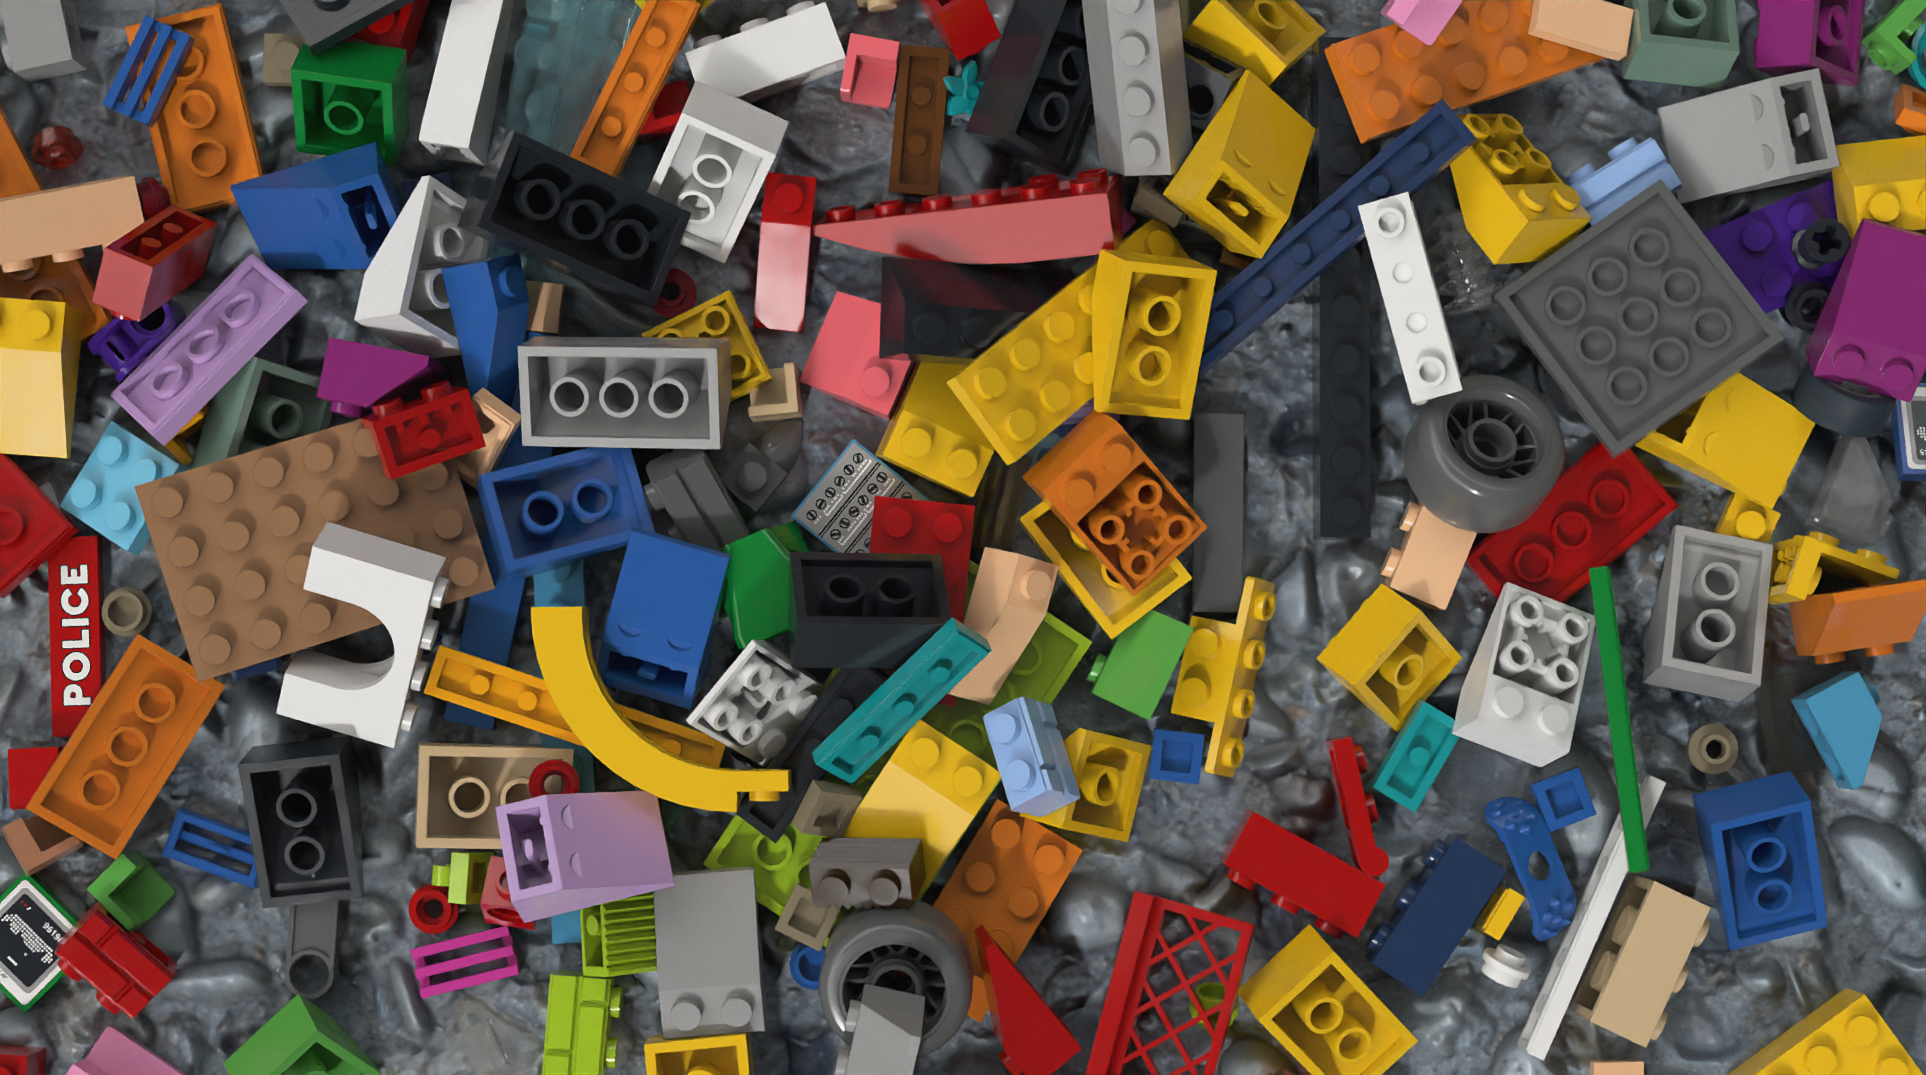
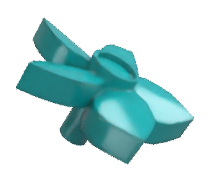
M970 60L961 78L951 75L943 78L947 89L953 93L946 102V115L953 116L965 112L966 115L971 117L984 81H977L978 69L975 61Z

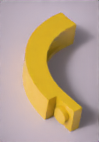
M530 607L534 646L546 687L558 711L572 732L611 771L632 785L659 798L683 806L709 811H740L741 792H749V801H780V791H790L792 789V769H732L704 765L682 758L650 740L621 712L600 676L590 639L589 608Z

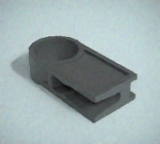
M344 900L290 905L284 976L285 983L293 994L297 995L299 993L307 1000L315 999L328 993L336 985L340 974L339 958ZM308 954L316 955L323 959L329 970L328 982L322 989L315 992L305 990L300 986L295 975L297 962L301 957Z

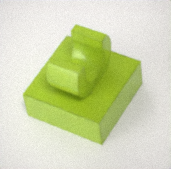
M480 850L451 852V864L433 865L432 885L449 887L448 903H480L490 857L494 856V852Z

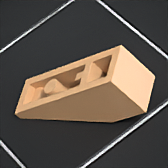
M989 547L984 548L964 625L986 638L992 651L947 694L987 705L991 704L1046 616L1059 566L1018 553Z

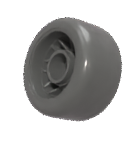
M1477 374L1460 377L1462 391L1427 400L1413 422L1403 451L1406 477L1412 491L1422 505L1443 522L1475 533L1505 531L1529 519L1539 509L1556 485L1565 460L1563 433L1556 417L1546 403L1525 386L1510 379L1494 375Z
M915 900L909 910L903 906L900 909H896L894 906L890 909H886L884 906L880 909H876L873 905L869 909L861 906L859 909L852 911L838 924L825 947L818 984L822 1010L834 1032L847 1045L851 1046L853 1032L844 1031L850 1000L861 1002L864 984L924 996L925 1006L922 1035L917 1058L923 1057L945 1045L957 1033L967 1016L973 992L974 971L972 955L968 943L958 926L946 914L927 903ZM900 970L907 973L908 976L894 978L886 972Z

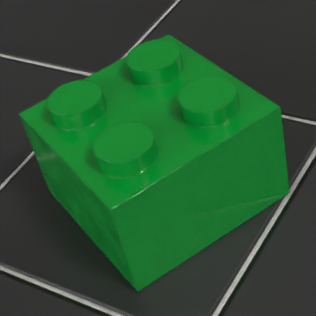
M342 40L319 54L312 56L303 42L290 69L297 152L330 156L376 142L385 165L395 166L410 132L406 49Z

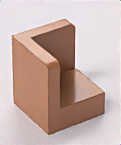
M38 815L25 821L21 817L2 827L3 835L27 877L81 849L84 841Z

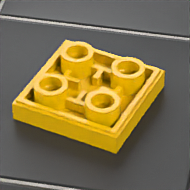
M730 290L641 334L645 338H730L732 377L730 402L774 381L736 298Z

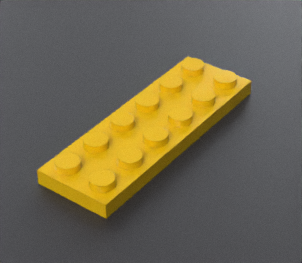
M1153 218L1148 219L1123 239L1117 251L1190 259L1164 221H1158ZM1098 260L946 382L1006 465L1020 459L1094 397L1091 297Z

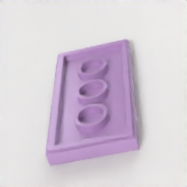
M251 254L110 396L158 442L165 446L308 301L288 282L255 255Z

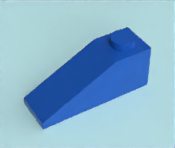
M512 253L475 259L442 268L443 280L471 398L481 388H485L502 402L511 406L519 377L517 346L524 343L530 306L526 277L523 272L520 255Z

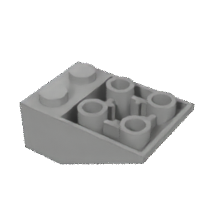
M1819 68L1760 80L1657 109L1668 164L1671 165L1682 182L1683 188L1675 192V198L1681 205L1822 177L1840 166Z

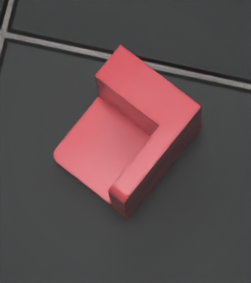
M854 33L850 34L840 88L841 100L843 102L882 109L890 108L900 59V42Z

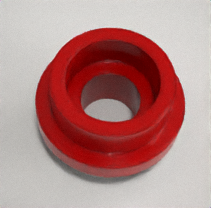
M550 759L540 763L534 768L529 777L528 788L532 798L551 795L544 788L545 780L551 775H558L563 779V788L556 794L579 793L580 780L576 770L562 760Z
M427 884L419 888L412 895L408 908L409 916L414 926L420 931L428 934H439L451 928L457 921L460 904L448 903L449 887ZM431 899H437L442 903L443 913L440 917L436 918L429 915L427 904Z

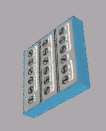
M853 439L791 517L835 553H869L875 496L923 501L930 500Z

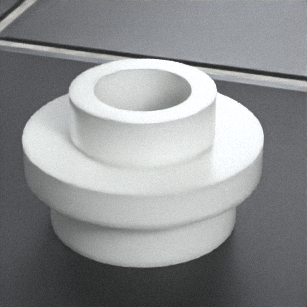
M1498 944L1497 949L1485 948L1482 954L1485 962L1481 971L1502 985L1518 988L1521 980L1528 979L1531 973L1529 966L1524 963L1526 956L1508 945Z

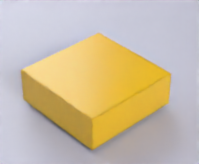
M1497 886L1476 920L1475 927L1490 937L1500 940L1525 897L1509 887Z

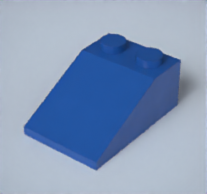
M589 447L479 476L477 490L504 583L552 571L628 545L633 527L655 533L631 448Z
M1791 771L1692 795L1698 835L1729 950L1828 927L1811 801Z

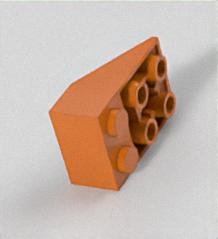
M1094 409L1022 476L1050 510L1133 597L1208 528L1118 421L1106 413L1097 412Z

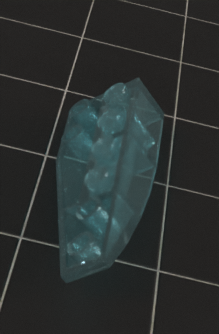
M527 0V17L523 33L514 49L515 64L511 77L504 140L510 131H516L570 156L628 39L636 3L627 0ZM490 241L488 257L516 253ZM520 255L523 272L526 274L534 260Z

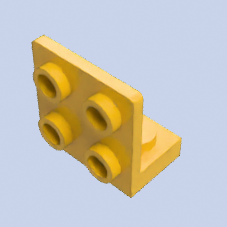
M1810 531L1808 536L1794 535L1792 539L1774 543L1768 603L1777 605L1805 600L1806 596L1812 595L1817 588L1822 570L1861 585L1897 581L1900 570L1886 565L1888 558L1884 555L1866 549H1857L1855 554L1838 548L1840 540L1824 533Z

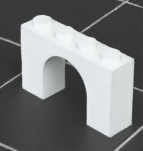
M326 522L312 546L303 589L355 604L374 614L386 626L392 637L394 655L380 662L360 664L309 649L299 650L285 672L276 714L394 748L402 730L411 732L418 713L419 703L411 700L414 690L420 692L424 685L429 662L421 660L424 649H432L439 628V621L431 618L434 607L441 609L450 583V579L442 577L446 557Z

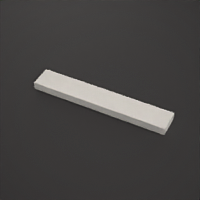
M1638 774L1644 829L1646 830L1666 782L1650 775ZM1620 811L1517 1043L1520 1049L1543 1061L1628 871Z

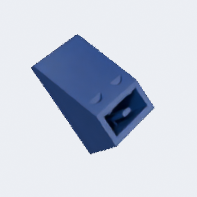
M376 142L231 185V191L265 264L270 269H366L371 264L403 210V205Z
M633 527L600 646L597 667L605 685L691 710L707 676L731 558L730 554Z

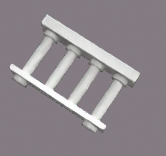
M1401 193L1358 206L1412 404L1416 403V406H1420L1429 399L1462 391L1459 379L1461 377L1414 203L1410 200L1409 193Z

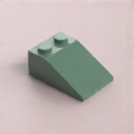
M1624 0V7L1634 11L1627 55L1622 58L1623 79L1721 89L1740 53L1735 0Z

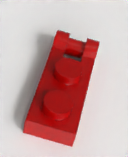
M1352 736L1326 739L1352 862L1355 868L1366 875H1382L1389 866V857L1382 848L1376 846L1371 824L1378 822V813L1372 793L1364 794L1360 774L1367 773V763L1362 745H1354Z

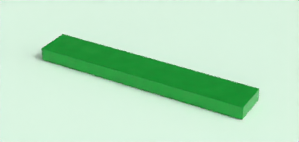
M1607 566L1589 568V581L1628 874L1647 872L1650 866L1611 573Z

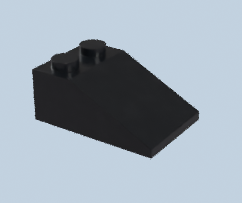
M352 736L252 746L238 764L262 908L363 898L364 876L360 791Z

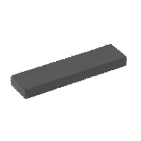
M1193 414L1192 509L1208 528L1191 543V612L1238 613L1242 598L1244 414Z

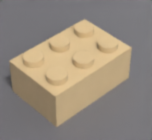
M1630 874L1568 1010L1646 1048L1650 1039L1656 1040L1666 1024L1667 1012L1663 1010L1671 993H1678L1686 981L1689 966L1685 964L1692 947H1698L1708 933L1710 919L1706 917L1711 907L1656 881Z

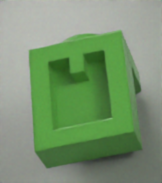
M1900 0L1862 39V43L1868 48V56L1878 67L1898 74L1911 66L1917 59V56L1903 42L1924 23L1919 14L1926 8V0Z

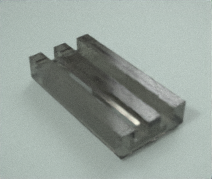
M994 450L981 480L974 511L971 547L983 550L985 547L1008 552L1012 551L1027 485L1022 476L1031 468L1032 456L1024 454L1016 462L1006 465L997 451Z

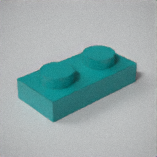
M1418 700L1368 786L1408 810L1416 812L1459 739V736L1452 734L1455 719L1425 701Z

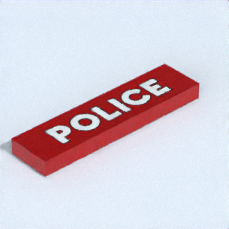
M102 536L71 537L48 558L52 737H70L106 682L105 626L102 619V606L104 603Z

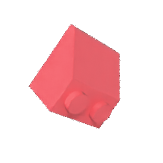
M837 291L799 378V383L890 421L915 361L879 359L881 303Z

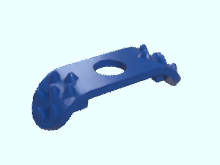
M1501 797L1495 799L1485 807V820L1495 829L1500 841L1504 842L1531 907L1529 913L1533 919L1531 933L1538 941H1545L1557 936L1566 925L1571 923L1576 908L1572 886L1548 827L1539 811L1531 803L1521 798ZM1534 852L1543 854L1549 864L1548 875L1542 881L1535 879L1528 868L1529 858Z

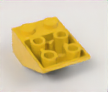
M1245 70L1163 195L1229 251L1262 259L1290 216L1316 129L1250 70Z
M1505 113L1456 114L1478 141L1450 164L1465 227L1493 264L1540 262L1575 239L1592 217L1581 205L1578 193L1570 186L1564 184L1551 168L1552 163L1543 152L1537 150L1523 134L1522 125L1514 117Z
M1738 373L1634 446L1772 510L1815 422L1809 420L1791 404L1741 373Z

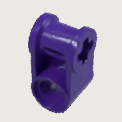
M170 299L162 305L165 311V320L162 326L156 330H152L149 325V315L140 322L123 320L116 317L91 338L87 344V349L93 355L100 354L117 372L116 380L121 384L186 319V314L181 304Z

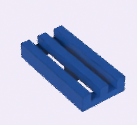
M145 15L103 105L153 128L195 39L191 35L180 32L165 23H160L154 18ZM155 33H158L157 38L143 64V67L129 93V96L125 104H123L122 101L146 54V51ZM170 39L176 41L143 112L138 111V105L154 77Z
M183 807L178 808L161 856L254 889L259 888L253 853L185 830L184 826L188 822L252 845L248 830ZM183 840L253 865L249 874L177 848L178 842Z

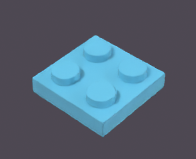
M111 421L60 504V507L127 552L139 556L151 536L134 486L190 469L124 426Z

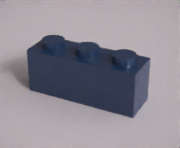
M1450 834L1447 835L1444 841L1437 838L1432 843L1422 859V863L1427 867L1416 883L1410 879L1402 887L1394 901V905L1398 907L1397 911L1388 924L1381 921L1366 942V946L1370 949L1365 957L1366 959L1422 997L1507 873L1498 864L1460 838Z

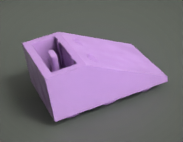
M646 791L551 794L495 807L511 903L524 923L675 886L658 797Z

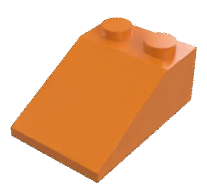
M1926 579L1880 583L1807 595L1803 601L1788 603L1797 656H1814L1815 665L1845 661V651L1863 648L1865 657L1896 653L1894 643L1912 641L1926 612Z

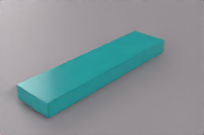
M952 617L812 752L815 764L852 785L992 651L988 640Z

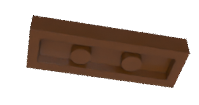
M901 45L889 195L918 198L938 195L947 87L943 78L949 74L950 49Z

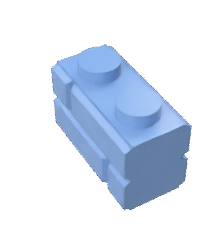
M1631 137L1607 153L1612 160L1608 164L1595 170L1592 163H1589L1565 178L1569 186L1578 193L1581 205L1592 217L1580 232L1581 234L1659 179L1664 182L1672 194L1683 188L1682 182L1671 165L1666 162V157L1653 138L1650 137L1637 144L1635 139Z
M1023 696L989 712L983 717L1011 811L1027 812L1028 815L1042 817L1081 797L1061 732L1056 729L1058 723L1052 704L1041 701L1036 702L1034 699Z

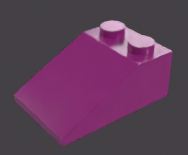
M1862 218L1818 319L1816 328L1805 349L1813 376L1841 384L1844 380L1855 384L1868 386L1867 391L1911 402L1926 370L1925 234Z

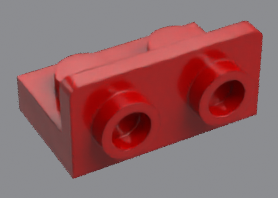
M449 381L437 382L421 388L422 397L404 403L402 397L390 398L372 405L374 413L361 417L364 428L371 431L387 479L392 480L486 447L467 388L451 386Z

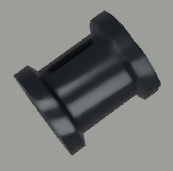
M1823 218L1816 220L1805 229L1795 233L1791 240L1790 252L1799 266L1804 269L1817 270L1823 265L1838 261L1846 254L1850 243L1848 230L1835 219ZM1817 235L1821 236L1820 244L1827 248V251L1821 254L1818 252L1819 244L1812 241L1813 237Z

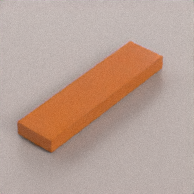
M694 0L646 1L576 141L570 157L615 178L619 177L702 9L700 3Z

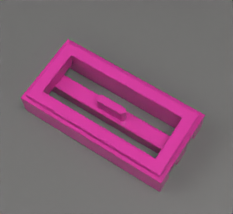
M500 926L410 949L411 957L416 965V969H414L416 978L419 979L421 986L419 989L421 999L522 973L512 930L509 926ZM502 937L504 947L432 965L427 963L426 956ZM504 957L507 958L508 966L432 984L431 975Z

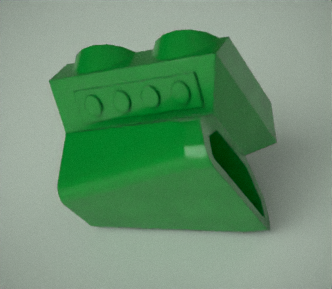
M795 520L772 529L765 528L724 546L723 550L720 551L731 555L722 603L732 624L734 639L738 649L744 650L752 640L770 641L788 633L790 552H809Z

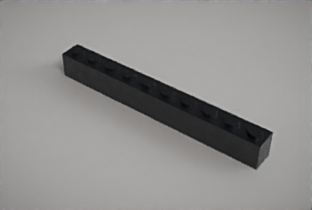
M1319 37L1311 50V123L1316 129L1312 141V211L1369 163V141L1360 143L1324 52L1330 45L1353 37ZM1366 236L1312 282L1313 540H1364L1371 538L1370 249Z

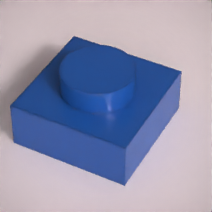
M1154 728L1148 778L1199 785L1205 735Z
M1572 767L1528 784L1537 809L1542 815L1549 832L1597 815L1579 767Z

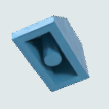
M1843 671L1790 700L1837 787L1855 790L1864 783L1883 716L1876 705L1880 702V696L1871 680L1866 676L1861 677L1859 671Z

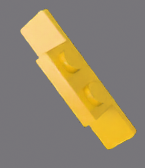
M1247 576L1245 579L1236 624L1191 616L1189 626L1194 629L1184 648L1171 713L1214 722L1205 772L1231 778L1234 777L1236 768L1243 760L1245 745L1242 738L1246 720L1251 716L1255 705L1253 687L1256 673L1265 659L1266 648L1263 642L1267 622L1272 618L1276 608L1275 584L1257 577Z

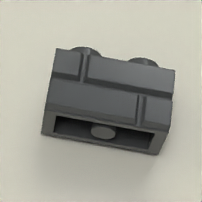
M673 449V452H667L646 464L645 469L650 483L644 485L643 488L656 512L658 513L666 508L673 522L666 525L671 538L721 551L724 546L748 536L749 531L741 513L704 449Z

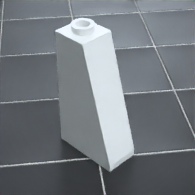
M452 0L419 134V141L437 159L486 166L514 0Z

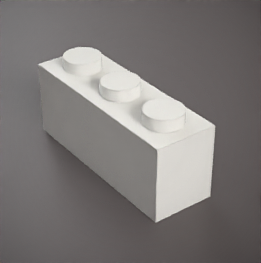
M814 1L798 3L786 10L787 16L768 22L767 18L749 21L739 28L741 33L722 39L721 35H711L702 38L693 44L694 50L685 53L695 81L697 79L749 104L844 69L846 56L826 2L815 5Z

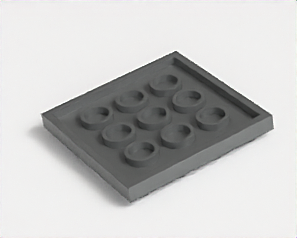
M1661 179L1494 295L1493 299L1613 459L1774 349L1785 339Z

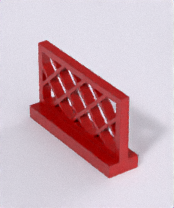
M1134 891L1085 1075H1123L1125 1064L1140 1055L1152 1075H1161L1149 1050L1171 1038L1186 1065L1168 1075H1181L1188 1070L1192 1075H1201L1197 1065L1206 1060L1203 1075H1216L1256 924L1167 899L1164 896L1147 891ZM1167 910L1185 915L1195 933L1173 947L1170 946L1162 931ZM1196 919L1213 924L1202 930ZM1222 926L1241 931L1236 953L1219 962L1205 936ZM1199 940L1212 966L1188 979L1175 953ZM1159 941L1164 952L1155 956ZM1168 957L1181 984L1158 996L1149 980L1151 967ZM1233 962L1228 978L1223 967ZM1216 971L1226 990L1223 1002L1206 1011L1192 985ZM1185 989L1199 1015L1175 1028L1162 1002ZM1146 990L1151 1001L1142 1005L1144 993ZM1155 1007L1168 1033L1145 1045L1136 1029L1137 1019L1141 1013ZM1220 1011L1215 1028L1210 1016ZM1203 1021L1212 1037L1209 1052L1193 1060L1179 1033ZM1133 1039L1138 1050L1128 1055Z

